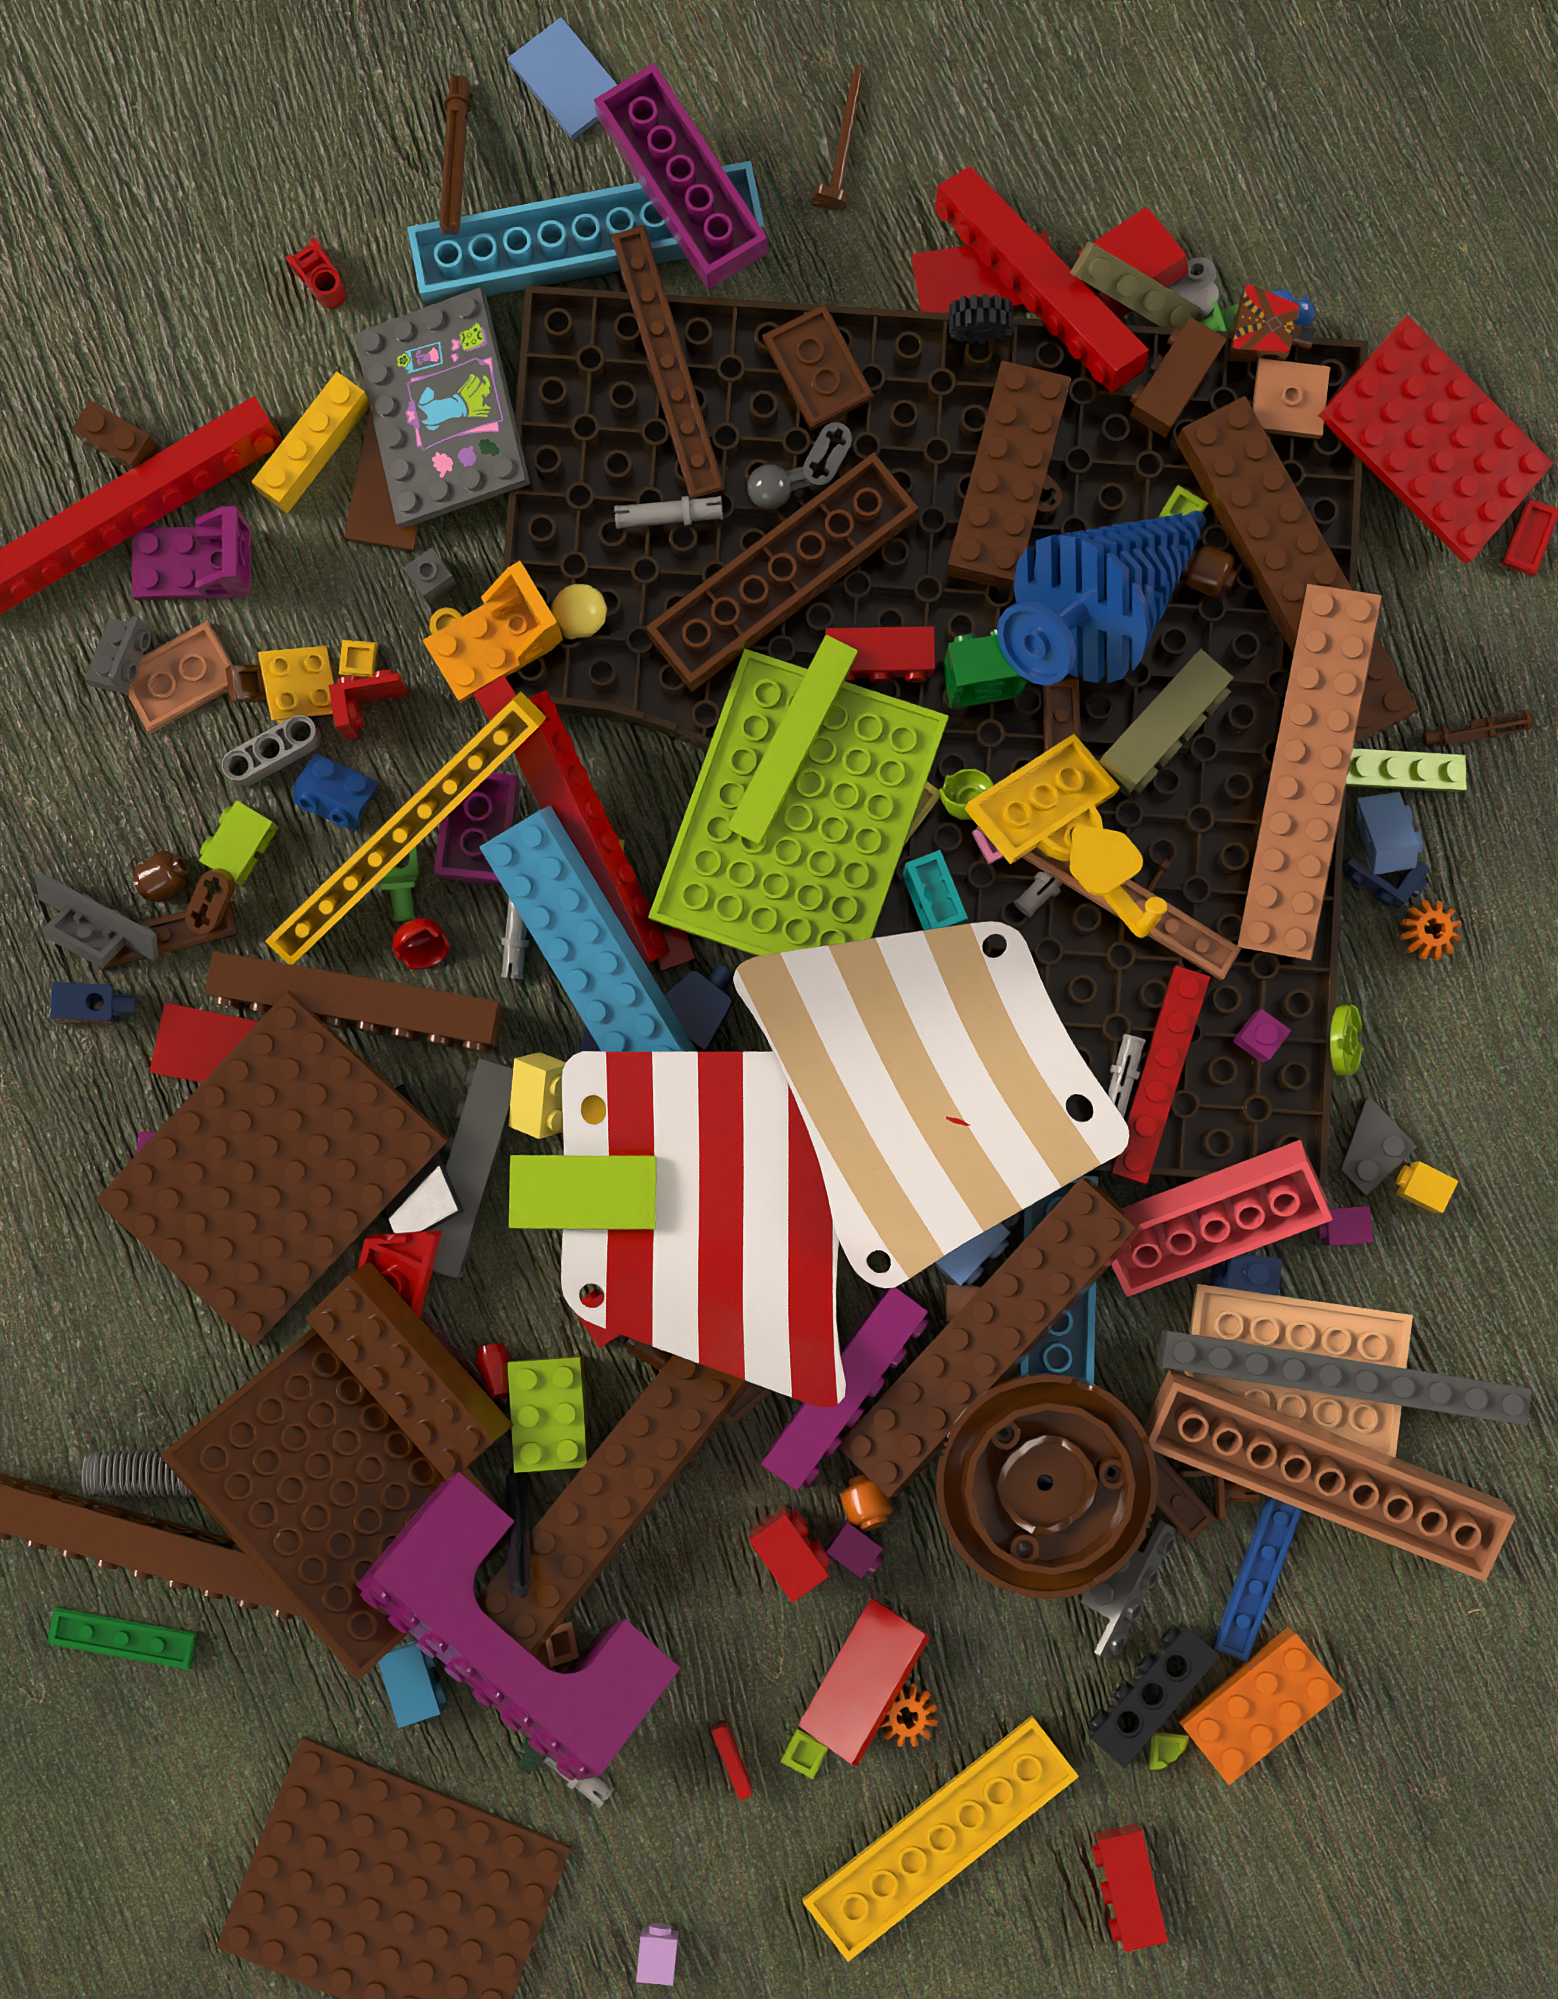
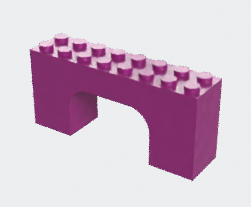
M458 1472L436 1488L356 1584L362 1590L360 1596L370 1606L376 1609L380 1606L390 1615L388 1618L389 1622L400 1632L406 1633L408 1631L419 1640L416 1645L423 1653L431 1658L437 1656L446 1664L445 1671L458 1682L464 1680L474 1689L472 1692L473 1696L480 1703L487 1707L492 1705L502 1713L500 1719L506 1726L516 1732L520 1729L530 1738L528 1744L536 1752L543 1756L548 1754L558 1763L556 1768L563 1776L572 1781L574 1779L583 1780L600 1776L676 1675L680 1667L626 1619L603 1627L566 1674L553 1672L535 1659L480 1609L474 1595L473 1583L478 1566L513 1524L514 1520Z

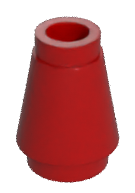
M494 1343L478 1348L476 1350L477 1357L474 1361L490 1399L495 1400L508 1397L507 1362H510V1352L506 1351L503 1343Z

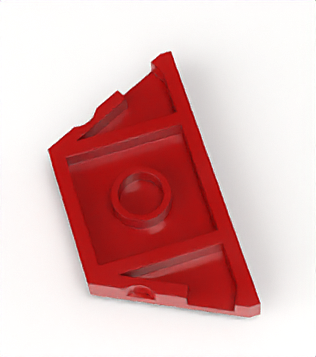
M431 1230L371 1235L364 1240L358 1268L371 1262L420 1318L442 1232Z

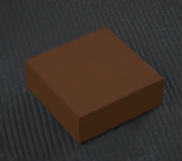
M230 665L225 668L230 702H263L267 700L260 665Z

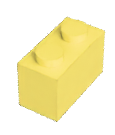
M540 1052L514 1059L509 1127L538 1139L563 1132L562 1071L566 1062Z

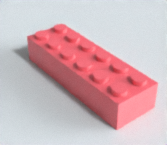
M1301 1140L1123 1207L1122 1209L1143 1230L1116 1258L1111 1266L1126 1297L1332 1221L1333 1218L1326 1196Z

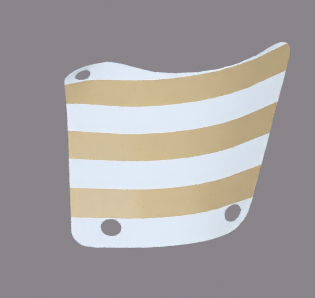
M989 921L756 956L744 961L736 968L733 977L736 991L766 1036L784 1072L809 1131L820 1163L838 1239L856 1273L874 1286L894 1288L963 1243L1121 1154L1128 1144V1126L1070 1039L1045 990L1026 941L1020 932L1011 926L1001 922ZM992 934L1002 935L1007 943L1005 952L996 958L986 956L982 950L983 941ZM1071 1095H1083L1091 1102L1094 1113L1089 1121L1078 1122L1070 1117L1066 1110V1101ZM946 1116L961 1119L970 1124V1126L955 1124L947 1120ZM882 1250L889 1255L891 1266L887 1272L876 1273L869 1268L866 1259L871 1252Z

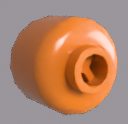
M865 1474L850 1479L848 1481L850 1487L846 1488L841 1494V1502L848 1522L855 1527H860L861 1531H869L888 1523L887 1517L893 1511L891 1499Z

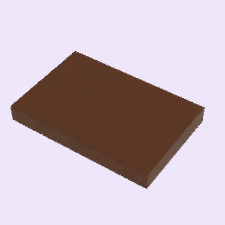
M826 304L762 335V340L811 431L874 399L867 381Z

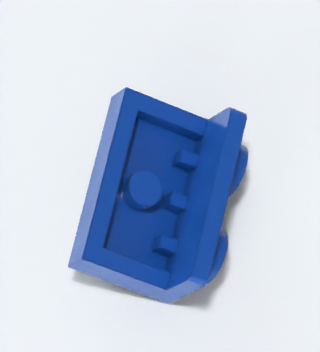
M315 753L295 781L293 802L307 812H313L332 821L339 827H345L356 832L360 826L361 815L376 794L379 782Z

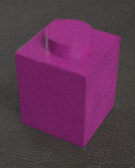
M1260 1009L1252 1014L1233 1042L1263 1063L1272 1058L1291 1030L1263 1009Z
M1370 1206L1330 1209L1333 1220L1315 1227L1317 1238L1322 1239L1323 1246L1373 1242Z
M848 1519L845 1520L825 1548L827 1554L861 1579L866 1572L872 1575L884 1558V1556L879 1554L883 1549L882 1544L864 1531H861L859 1527L851 1525Z

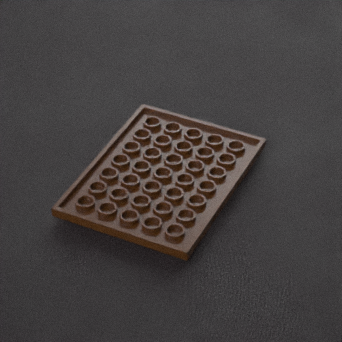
M289 990L284 993L112 1180L95 1201L255 1347L449 1139Z
M312 1328L162 1452L160 1457L354 1679L358 1681L403 1640L409 1632L402 1633L396 1629L388 1620L390 1615L380 1606L376 1609L365 1602L360 1596L362 1590L356 1584L436 1488L446 1479L315 1329ZM468 1468L461 1473L507 1514L504 1508ZM507 1531L483 1559L477 1570L508 1543Z
M303 1735L216 1948L339 1999H512L572 1845Z

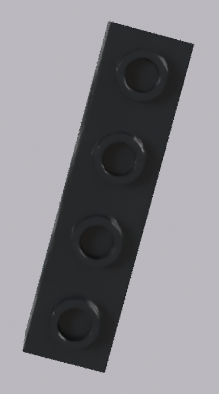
M1182 1621L1177 1627L1174 1624L1171 1625L1160 1638L1162 1645L1154 1654L1149 1652L1140 1660L1136 1666V1670L1139 1672L1130 1682L1127 1680L1123 1681L1114 1691L1112 1697L1115 1700L1106 1710L1103 1708L1099 1709L1088 1723L1091 1727L1087 1732L1090 1738L1124 1769L1220 1657L1216 1651ZM1173 1655L1182 1656V1668L1175 1673L1167 1672L1165 1665L1168 1658ZM1149 1683L1158 1684L1159 1694L1155 1699L1150 1701L1142 1699V1689ZM1123 1712H1134L1136 1720L1131 1727L1121 1728L1118 1726V1718Z

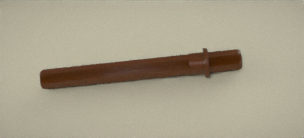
M453 75L449 79V93L444 100L447 122L439 226L442 234L446 236L449 234L456 235L460 231L467 116L472 108L471 100L468 98V79L464 75Z

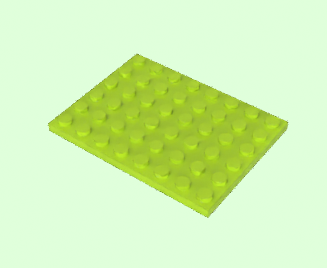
M744 648L648 918L755 956L872 939L949 716L844 681L759 846L729 831L727 826L808 669Z

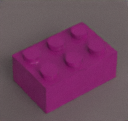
M492 772L440 822L434 874L439 879L502 886L479 847L517 824L522 782L518 775Z

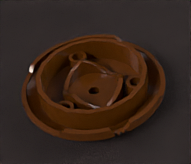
M1058 1373L1028 1374L1002 1382L984 1392L961 1413L947 1435L949 1441L944 1442L946 1448L941 1450L943 1456H939L936 1472V1497L940 1518L954 1548L962 1559L985 1580L999 1588L1004 1586L1006 1591L1011 1589L1014 1594L1018 1591L1019 1595L1037 1599L1066 1598L1092 1590L1099 1583L1120 1570L1138 1550L1147 1534L1145 1529L1150 1527L1148 1521H1152L1150 1515L1155 1512L1158 1492L1157 1468L1148 1436L1134 1414L1108 1391L1095 1384L1090 1386L1089 1381L1083 1383L1081 1378L1076 1381V1377ZM1002 1428L1008 1431L1005 1437L999 1435V1431ZM1109 1468L1115 1469L1114 1476L1107 1475ZM1044 1474L1051 1476L1053 1479L1052 1487L1046 1491L1040 1490L1037 1487V1479ZM1024 1542L1027 1544L1025 1551L1019 1550L1020 1543Z

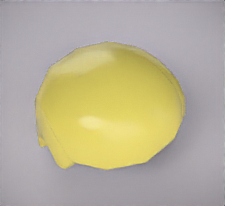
M573 584L565 587L558 593L552 602L551 613L558 623L562 636L572 640L574 638L591 637L605 623L607 606L603 595L597 589L590 585Z

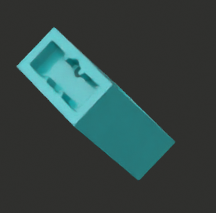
M941 850L907 862L902 877L923 930L965 924L968 917Z

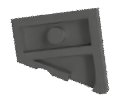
M1371 1097L1365 1098L1362 1102V1110L1356 1127L1352 1130L1347 1152L1344 1154L1339 1167V1171L1363 1196H1367L1417 1148L1414 1142Z

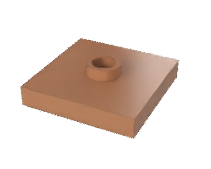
M1259 358L1252 409L1266 433L1320 439L1323 435L1324 421L1317 415L1326 407L1330 367Z

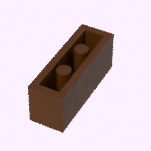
M1192 317L1189 318L1184 327L1178 324L1167 341V344L1171 345L1170 350L1166 356L1159 354L1150 367L1148 373L1153 376L1147 386L1140 383L1129 402L1133 403L1134 407L1130 417L1166 438L1220 354L1227 339Z

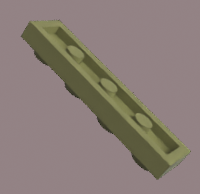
M1090 241L1087 242L1070 272L1160 327L1176 328L1178 324L1184 327L1189 318L1195 319L1201 309Z

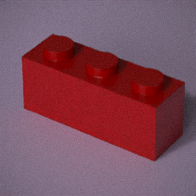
M934 626L826 628L825 635L859 652L845 682L853 683L855 678H869V681L872 683H887L891 681V677H905L906 682L918 683L925 682L927 677H933Z
M1138 1823L1095 1833L1097 1844L1092 1845L1091 1849L1096 1868L1103 1867L1106 1881L1100 1882V1888L1104 1904H1111L1114 1918L1108 1919L1113 1942L1120 1941L1124 1952L1167 1943L1168 1940L1143 1832Z

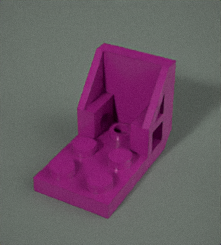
M222 506L197 518L196 527L143 528L132 535V597L135 600L241 598L251 594V525L237 506Z

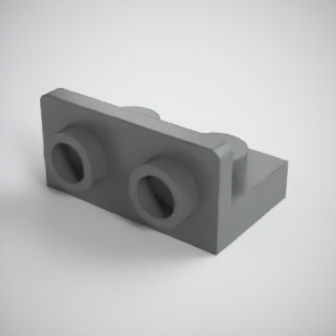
M132 616L130 622L112 618L108 619L84 678L89 686L124 694L128 693L131 683L137 678L138 665L142 655L148 649L151 641L150 635L152 632L140 617Z

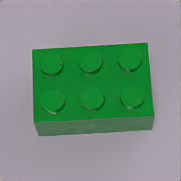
M997 629L990 632L991 636L976 638L975 634H965L955 637L954 642L949 643L942 669L950 709L1021 697L1027 679L1020 676L1006 660L1000 649Z

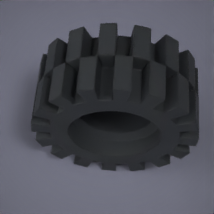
M973 294L971 298L963 296L960 297V300L955 299L952 301V304H949V335H951L952 339H957L959 342L967 340V343L971 344L975 341H979V344H985V341L994 343L997 342V339L1005 340L1007 336L1010 337L1013 333V302L1009 301L1007 297L1001 298V295L989 297V294H983V296L978 297L977 294Z

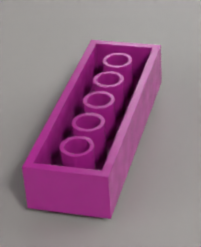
M655 63L594 99L598 120L708 290L768 254L767 236Z
M896 1287L887 1288L840 1352L846 1382L845 1397L838 1405L825 1408L803 1402L763 1456L761 1464L796 1491L801 1485L808 1488L820 1471L819 1466L816 1465L823 1455L830 1458L842 1441L841 1437L838 1436L845 1425L850 1428L853 1427L864 1411L860 1407L862 1401L867 1395L873 1399L885 1383V1380L881 1377L889 1365L895 1369L903 1359L907 1351L902 1347L909 1337L912 1336L917 1339L929 1323L924 1318L928 1311Z

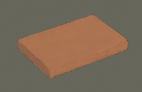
M205 621L143 655L138 665L137 678L131 683L127 695L147 732L151 734L228 692L225 668L233 664L211 624Z

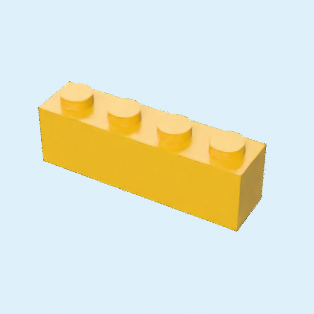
M336 371L251 481L259 494L285 513H288L370 407L365 391Z

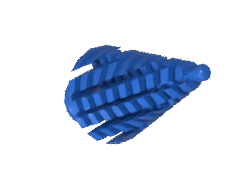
M1193 510L1185 516L1179 513L1162 518L1102 526L1099 529H1087L1086 532L1081 530L1073 532V534L1068 532L1059 536L1051 535L1036 540L1035 566L1034 548H1026L1017 562L1013 586L1016 604L1009 606L998 622L997 635L999 645L1008 663L1020 676L1034 684L1047 686L1062 681L1068 673L1078 678L1082 671L1083 680L1099 683L1105 675L1104 666H1107V683L1123 679L1129 670V662H1132L1133 672L1142 660L1146 648L1153 637L1155 624L1164 614L1173 591L1180 580L1181 571L1185 570L1187 561L1190 559L1193 549L1199 541L1200 531L1206 526L1204 514L1198 510Z

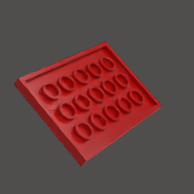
M1409 315L1399 321L1326 407L1317 415L1464 564L1474 559L1553 465V462Z

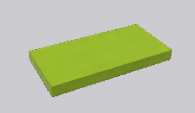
M510 1155L509 1229L656 1230L657 1157Z

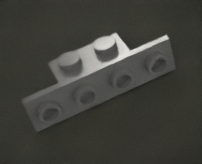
M41 872L35 876L38 899L60 910L43 928L45 938L101 968H104L124 946L137 951L153 961L159 956L156 933L148 926L139 925L129 920L119 911L109 909L95 902L89 895L80 894L67 887L59 879H52Z
M1159 1521L1144 1553L1137 1550L1120 1570L1099 1583L1092 1590L1085 1592L1081 1603L1110 1619L1094 1651L1095 1654L1113 1660L1115 1655H1118L1123 1650L1127 1641L1126 1633L1131 1623L1140 1616L1143 1609V1598L1147 1590L1151 1589L1157 1582L1160 1573L1158 1568L1164 1556L1169 1555L1174 1548L1176 1542L1175 1534L1178 1529Z

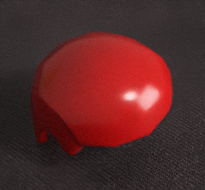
M415 918L407 921L394 933L393 949L397 959H402L407 968L412 970L426 969L439 964L448 956L450 944L445 931L440 924L431 919Z

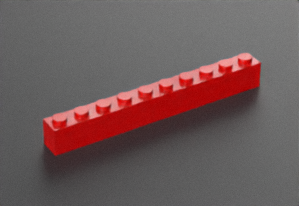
M252 396L0 548V615L279 447L282 439L256 397Z

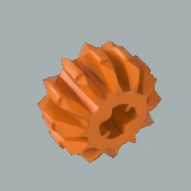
M1427 900L1420 903L1419 909L1415 907L1409 908L1407 912L1411 919H1403L1400 922L1403 928L1409 930L1401 934L1400 939L1404 941L1410 939L1412 942L1407 947V952L1411 953L1419 948L1418 956L1420 960L1427 959L1430 954L1434 961L1442 958V952L1448 955L1453 953L1454 947L1452 943H1457L1462 938L1458 933L1453 932L1454 929L1462 926L1461 921L1451 922L1450 920L1455 910L1451 908L1442 913L1443 902L1437 901L1431 907ZM1425 927H1435L1437 934H1426Z
M915 1683L910 1684L908 1693H904L902 1687L880 1727L889 1726L884 1732L886 1740L891 1739L896 1733L898 1734L896 1743L899 1747L904 1745L905 1737H910L913 1747L918 1746L916 1734L920 1733L923 1738L929 1739L931 1734L924 1725L933 1727L937 1726L938 1723L936 1718L928 1715L937 1711L936 1703L925 1704L930 1697V1693L927 1690L922 1691L916 1697L917 1685ZM904 1707H908L910 1712H917L916 1715L912 1714L913 1721L905 1723L903 1717L897 1718V1714L902 1715L901 1709Z

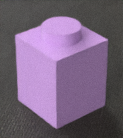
M652 1923L649 1925V1928L642 1927L636 1982L673 1986L679 1931L671 1930V1926L664 1923Z

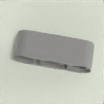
M305 715L293 716L229 751L222 760V771L227 778L238 786L247 787L253 785L318 748L322 738L321 731L309 717ZM304 726L311 728V734L308 739L302 742L296 741L295 734L299 728ZM273 743L279 744L280 750L278 755L271 759L265 758L264 751L266 747ZM242 760L248 761L249 765L246 773L235 776L233 773L235 764Z

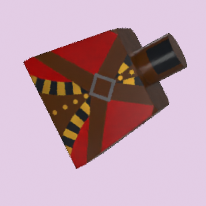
M1246 284L1240 297L1226 360L1257 363L1259 358L1285 361L1291 346L1307 350L1311 349L1316 329L1296 324L1300 309L1297 303L1253 285Z

